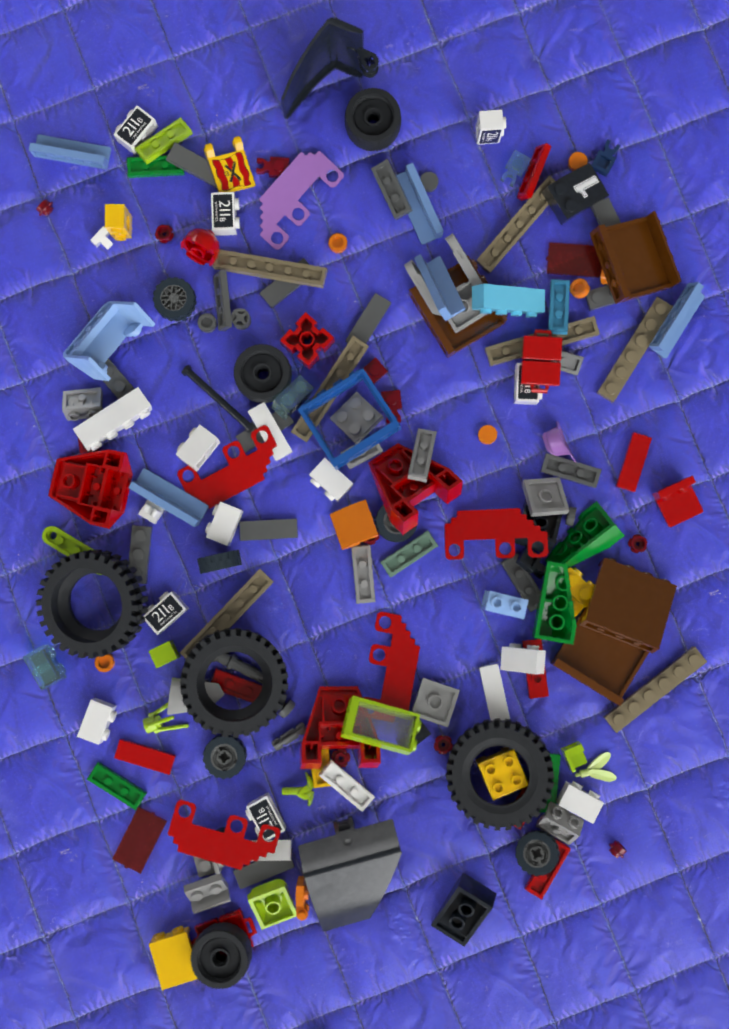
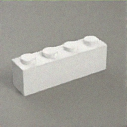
M139 387L73 428V431L87 451L91 449L95 451L102 446V442L105 440L114 439L122 429L127 430L139 418L144 419L149 416L152 407Z

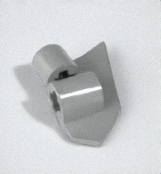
M172 678L167 709L168 715L187 712L186 705L184 706L180 690L181 678ZM205 680L206 692L210 699L216 703L225 694L219 683Z

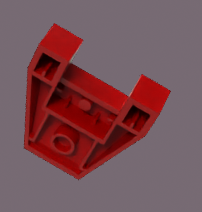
M397 443L368 462L390 523L404 535L418 525L419 511L414 508L416 504L432 493H436L448 504L461 495L463 481L451 469L433 460L430 463L427 482L407 479L413 450Z
M358 686L319 687L300 747V769H320L322 764L321 749H358V768H378L381 763L379 747L340 737L349 699L352 696L362 698ZM358 707L352 733L378 740L371 719L361 717L359 715L360 707ZM363 708L364 712L368 714L367 709Z

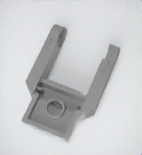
M452 233L445 240L469 279L467 283L456 287L466 309L448 320L454 332L458 333L487 314H480L479 310H472V286L483 284L457 238ZM410 260L404 264L405 269L432 314L442 316L432 299L420 270L415 262Z

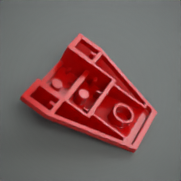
M108 449L58 458L48 496L89 524L110 529L125 512L130 490L128 487L133 477L127 453Z

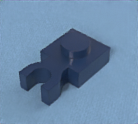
M608 139L604 145V151L599 150L592 163L595 172L607 177L616 160L613 155L617 153L620 147L617 144L615 149H610L609 143L611 141Z

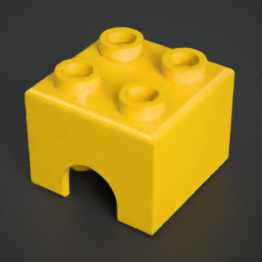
M503 747L493 755H484L475 759L493 801L525 788L529 784L516 752L512 748Z

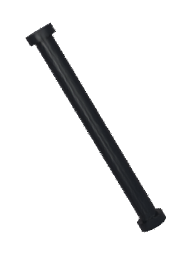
M190 365L184 367L181 372L184 376L187 375L237 420L247 433L253 430L255 427L253 422L250 423L192 371Z

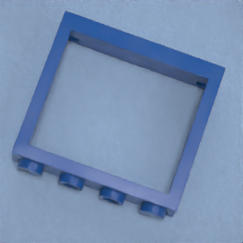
M364 368L358 369L355 372L352 371L348 378L336 381L332 388L320 391L316 398L311 401H304V404L298 409L335 470L343 467L401 430L399 422ZM363 380L390 424L335 458L308 414Z

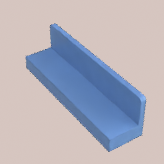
M40 134L37 136L36 143H30L29 151L34 157L105 170L108 169L111 148L107 146Z
M414 164L406 165L405 172L396 176L413 210L408 213V216L420 243L424 245L442 237L443 228Z
M421 254L414 258L444 320L447 321L464 311L466 308L442 258L438 256L426 263Z
M699 282L687 283L648 346L662 358L666 359L704 299V295L701 293L704 286Z
M146 468L142 470L138 479L132 481L128 487L193 527L199 526L209 508L204 502Z

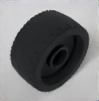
M368 88L356 93L350 99L345 111V128L350 140L357 147L366 151L385 149L395 141L401 127V111L395 98L389 92L377 88ZM376 120L377 123H369V121Z
M258 344L248 347L237 358L234 366V379L240 392L249 400L257 403H271L281 398L288 390L292 379V371L288 359L279 349L267 344ZM261 371L268 372L266 379L258 377Z
M228 922L212 924L202 931L196 939L191 952V967L199 981L205 986L215 989H224L237 984L244 977L251 963L252 946L250 939L242 928ZM219 951L225 952L227 956L220 955Z

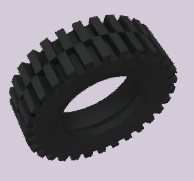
M83 551L60 559V562H56L51 566L53 569L47 570L44 574L48 578L41 580L40 585L44 586V588L37 591V595L42 596V599L36 600V606H42V610L37 611V616L44 617V620L39 623L41 627L47 625L48 630L44 632L45 635H53L54 638L51 642L54 645L61 643L60 650L65 651L69 649V655L78 654L79 658L87 656L88 659L97 656L102 657L129 644V641L136 637L135 634L141 631L142 627L140 624L145 622V617L142 614L148 612V607L143 606V603L148 602V596H142V592L147 591L145 585L139 586L138 582L143 580L141 575L134 576V573L138 570L135 567L128 568L127 566L130 562L127 559L120 561L122 556L118 554L111 555L112 552ZM94 573L109 577L120 593L122 613L118 621L108 629L93 630L87 628L73 614L71 593L75 584L85 575Z
M227 628L207 635L190 651L182 669L180 690L184 706L186 705L187 712L193 716V720L197 724L200 723L203 729H209L215 735L217 733L222 734V737L228 738V735H233V738H239V735L242 734L249 736L250 732H259L262 726H268L270 724L269 721L277 717L276 713L278 710L281 711L283 700H286L288 674L280 653L270 641L251 630ZM228 652H241L249 655L258 663L263 675V685L259 696L253 703L242 709L229 710L216 705L210 699L205 689V674L209 665L218 656Z
M495 718L492 721L488 719L484 720L483 723L479 724L478 722L474 724L472 728H468L454 744L446 768L448 791H451V799L453 802L456 801L458 810H463L465 812L464 816L467 819L471 817L474 819L473 823L478 825L480 822L484 824L483 828L489 829V826L495 827L494 830L500 831V827L511 830V826L516 825L519 828L522 827L523 822L530 823L532 817L539 816L540 810L546 807L547 800L550 799L551 790L554 786L553 764L545 743L540 740L536 733L531 731V728L524 727L517 721L516 723L511 722V719L500 720V718ZM492 746H506L514 749L525 759L529 768L530 779L526 791L518 800L509 804L497 805L485 801L476 793L471 783L470 769L474 759L480 752Z

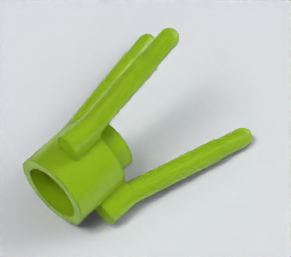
M168 702L154 712L148 713V717L143 719V725L148 734L151 732L156 734L162 731L188 728L189 724L162 727L163 723L174 719V716L163 719L159 715L156 716L168 708Z

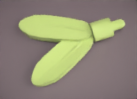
M609 752L601 753L589 764L587 769L579 770L575 777L584 778L590 776L606 782L616 780L617 777L612 772L601 769L609 761L611 754Z

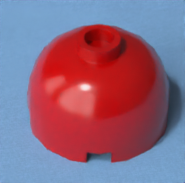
M193 229L187 233L180 243L181 249L185 248L187 251L186 256L200 265L210 263L209 266H211L219 255L220 244L214 233L209 229Z

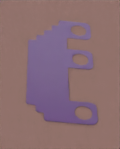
M320 151L315 155L311 152L307 155L300 152L259 198L263 203L260 207L263 211L260 216L263 220L260 225L263 229L260 236L276 250L281 249L289 239L288 234L277 225L283 216L286 215L297 226H301L310 216L309 210L298 200L315 180L320 177L328 186L334 188L344 177L343 172ZM329 170H335L338 173V179L335 182H330L327 179L326 174ZM301 208L304 211V218L302 220L293 218L292 212L294 209ZM274 232H280L283 235L282 243L274 244L272 242L271 236Z

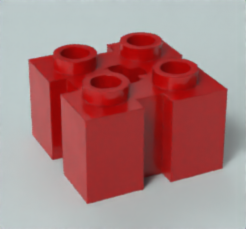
M305 312L295 323L297 329L294 332L289 329L280 339V343L292 355L297 352L298 360L310 370L319 360L318 353L320 351L325 353L335 343V340L323 327L319 331L317 329V322ZM304 339H312L310 344L304 343Z

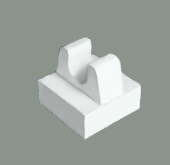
M104 226L90 240L96 247L102 244L107 250L113 245L107 238L110 233Z
M147 499L138 514L156 524L165 509Z

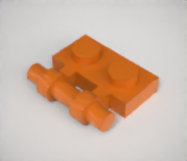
M298 876L296 883V916L300 921L307 919L309 904L306 902L309 898V892L304 876Z

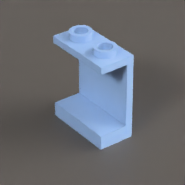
M485 590L481 609L524 619L528 600Z

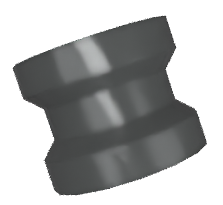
M237 308L232 312L231 320L235 328L245 330L250 326L251 317L248 311L243 308Z

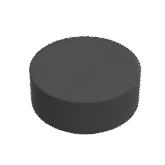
M426 172L420 177L426 192L436 190L438 186L436 174Z
M204 313L198 318L197 324L202 332L211 333L217 327V320L212 314Z
M569 507L565 522L568 526H573L576 507Z
M289 699L277 714L285 718L293 710L295 703Z

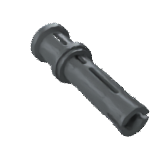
M229 652L222 654L212 661H217L226 666V669H234L263 685L262 671L242 661L235 653L233 655Z

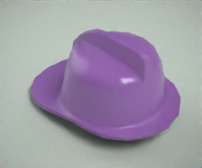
M556 421L557 426L545 432L542 436L545 447L549 453L555 456L570 455L576 463L577 461L566 443L559 422Z

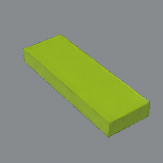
M180 117L135 147V150L142 160L149 164L171 149L174 143H180L193 133Z

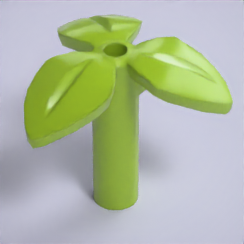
M305 772L307 785L303 787H283L282 795H297L301 799L308 800L307 806H310L314 799V791H312L313 781L311 776Z

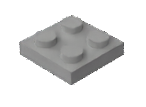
M358 392L351 396L330 417V420L355 444H358L383 419V416Z
M560 477L523 480L522 487L531 517L561 515L569 512Z
M422 678L412 712L420 714L421 719L448 727L460 690Z

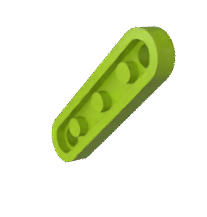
M55 526L45 528L42 533V539L46 544L66 556L95 550ZM55 532L56 538L53 540L51 534Z

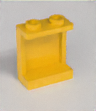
M178 926L172 929V932L166 934L165 932L156 933L149 942L162 990L198 979L191 967L193 946L189 936V927Z

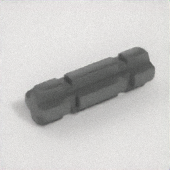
M301 722L296 725L295 729L291 728L280 735V738L277 737L272 740L271 743L274 749L279 750L283 748L284 744L287 745L297 739L298 735L301 734L302 736L305 734L307 728L305 724Z

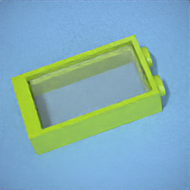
M352 696L348 702L340 737L409 755L416 749V732H419L422 721L419 720L420 714Z

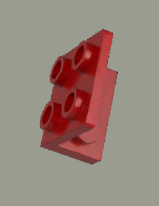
M693 476L686 477L652 494L669 528L703 512V508L691 486L696 483Z

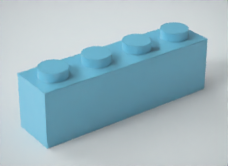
M493 284L472 286V310H479L480 314L495 312V315L511 313V316L526 314L528 318L537 317V314L545 313V289Z

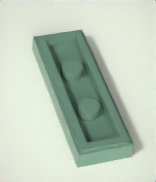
M427 530L380 563L391 578L438 547V544Z

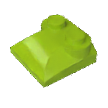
M275 879L253 888L247 895L248 902L262 930L297 917L296 907L288 891V885L282 879Z

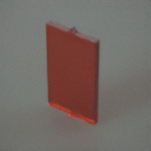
M549 242L548 256L546 257L548 261L547 274L601 278L602 266L593 245Z
M138 807L112 859L124 865L125 868H130L141 874L167 821L155 815V812L151 813Z

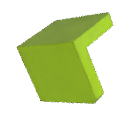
M173 640L149 650L156 669L180 658Z
M579 741L560 748L572 773L576 772L575 768L587 763L583 753L585 750Z

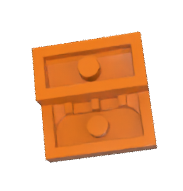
M366 499L330 514L342 550L378 537V532Z

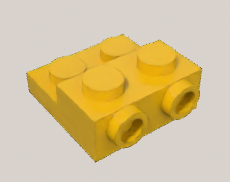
M569 567L570 590L574 615L576 617L583 608L588 606L594 584L589 580L587 582L581 578L583 576L582 572L576 567L573 569Z

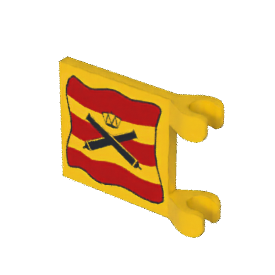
M240 136L234 137L232 141L235 152L216 157L213 145L211 143L205 145L204 153L208 159L218 192H236L256 186Z

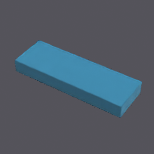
M551 279L548 330H551L552 334L567 335L570 280Z

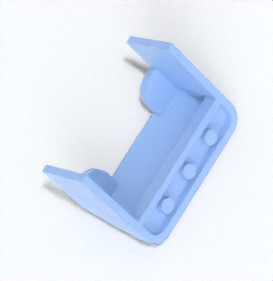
M109 301L99 309L67 347L63 357L91 378L109 381L111 378L107 375L108 366L105 364L108 358L126 337H135L141 333L143 326L153 327L155 323L136 302Z

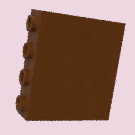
M656 211L642 218L607 227L605 224L599 225L589 233L615 304L670 289L682 282Z
M467 255L483 284H488L484 275L479 274L477 270L478 265L475 260L470 259ZM459 263L448 269L455 287L469 281ZM416 286L409 290L408 295L447 358L503 326L508 320L506 318L508 315H495V312H492L460 332L455 333L448 320L445 321L442 316L432 314Z
M604 557L598 564L600 569L586 614L582 617L580 625L653 654L660 649L677 586L671 584L669 580L653 577L649 572H641L635 570L631 565H623L613 558Z
M587 606L576 620L574 644L562 643L550 664L621 706L624 701L622 698L649 652L581 626L580 622L586 614Z

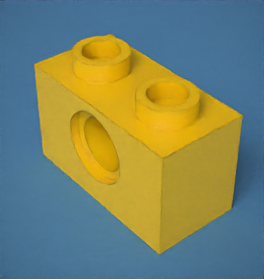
M105 204V228L112 238H115L117 241H125L126 238H132V215L125 204Z

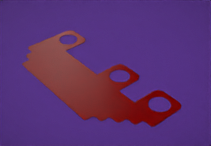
M263 425L251 432V438L257 451L246 456L239 441L227 444L223 447L222 451L229 465L202 480L198 473L190 466L179 470L177 476L185 492L207 504L210 509L216 504L218 505L220 502L265 480L263 474L267 472L266 465L270 464L269 457L274 455L272 450L277 447V443L268 426ZM259 431L267 432L268 440L265 443L257 441L256 435ZM229 447H238L240 451L239 456L231 458L228 455ZM191 470L194 473V479L191 482L183 480L182 475L184 471Z
M520 508L457 511V517H452L451 523L445 524V556L448 560L462 559L464 557V540L495 539L496 556L498 558H513L515 556V538H528V555L532 558L546 557L548 555L547 531H541L540 526H534L533 520H527V515L521 514ZM536 541H540L544 545V550L540 554L532 551V544ZM504 542L511 545V552L507 555H503L499 550L500 545ZM452 544L459 545V555H450L449 547Z
M379 612L376 617L375 629L380 632L393 634L390 647L373 644L369 654V662L371 664L386 666L381 700L370 697L363 698L409 711L420 647L415 645V639L410 638L411 632L407 631L406 624L401 622V615ZM383 616L391 619V626L387 629L379 625V620ZM376 649H382L385 652V658L382 661L374 659L373 652ZM362 707L359 708V715L361 717L392 723L395 720L394 716L376 711L372 714H366Z
M179 800L176 803L168 835L174 838L173 843L178 845V852L239 870L242 869L244 864L249 866L252 860L258 861L260 856L266 857L267 853H275L280 836L279 828L267 824L262 825L257 842L244 839L248 825L246 818L236 815L229 816L223 833L192 824L196 811L194 803ZM188 805L191 808V814L185 818L181 817L178 812L180 806ZM234 820H240L243 824V829L238 833L233 832L230 828L231 822ZM267 829L275 832V839L271 842H266L263 839V832Z

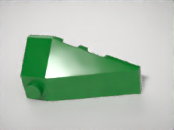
M596 501L580 514L577 524L573 528L570 527L563 542H559L545 561L546 563L551 561L567 564L569 568L610 548L625 535Z
M547 561L532 637L573 645L577 625L567 564Z

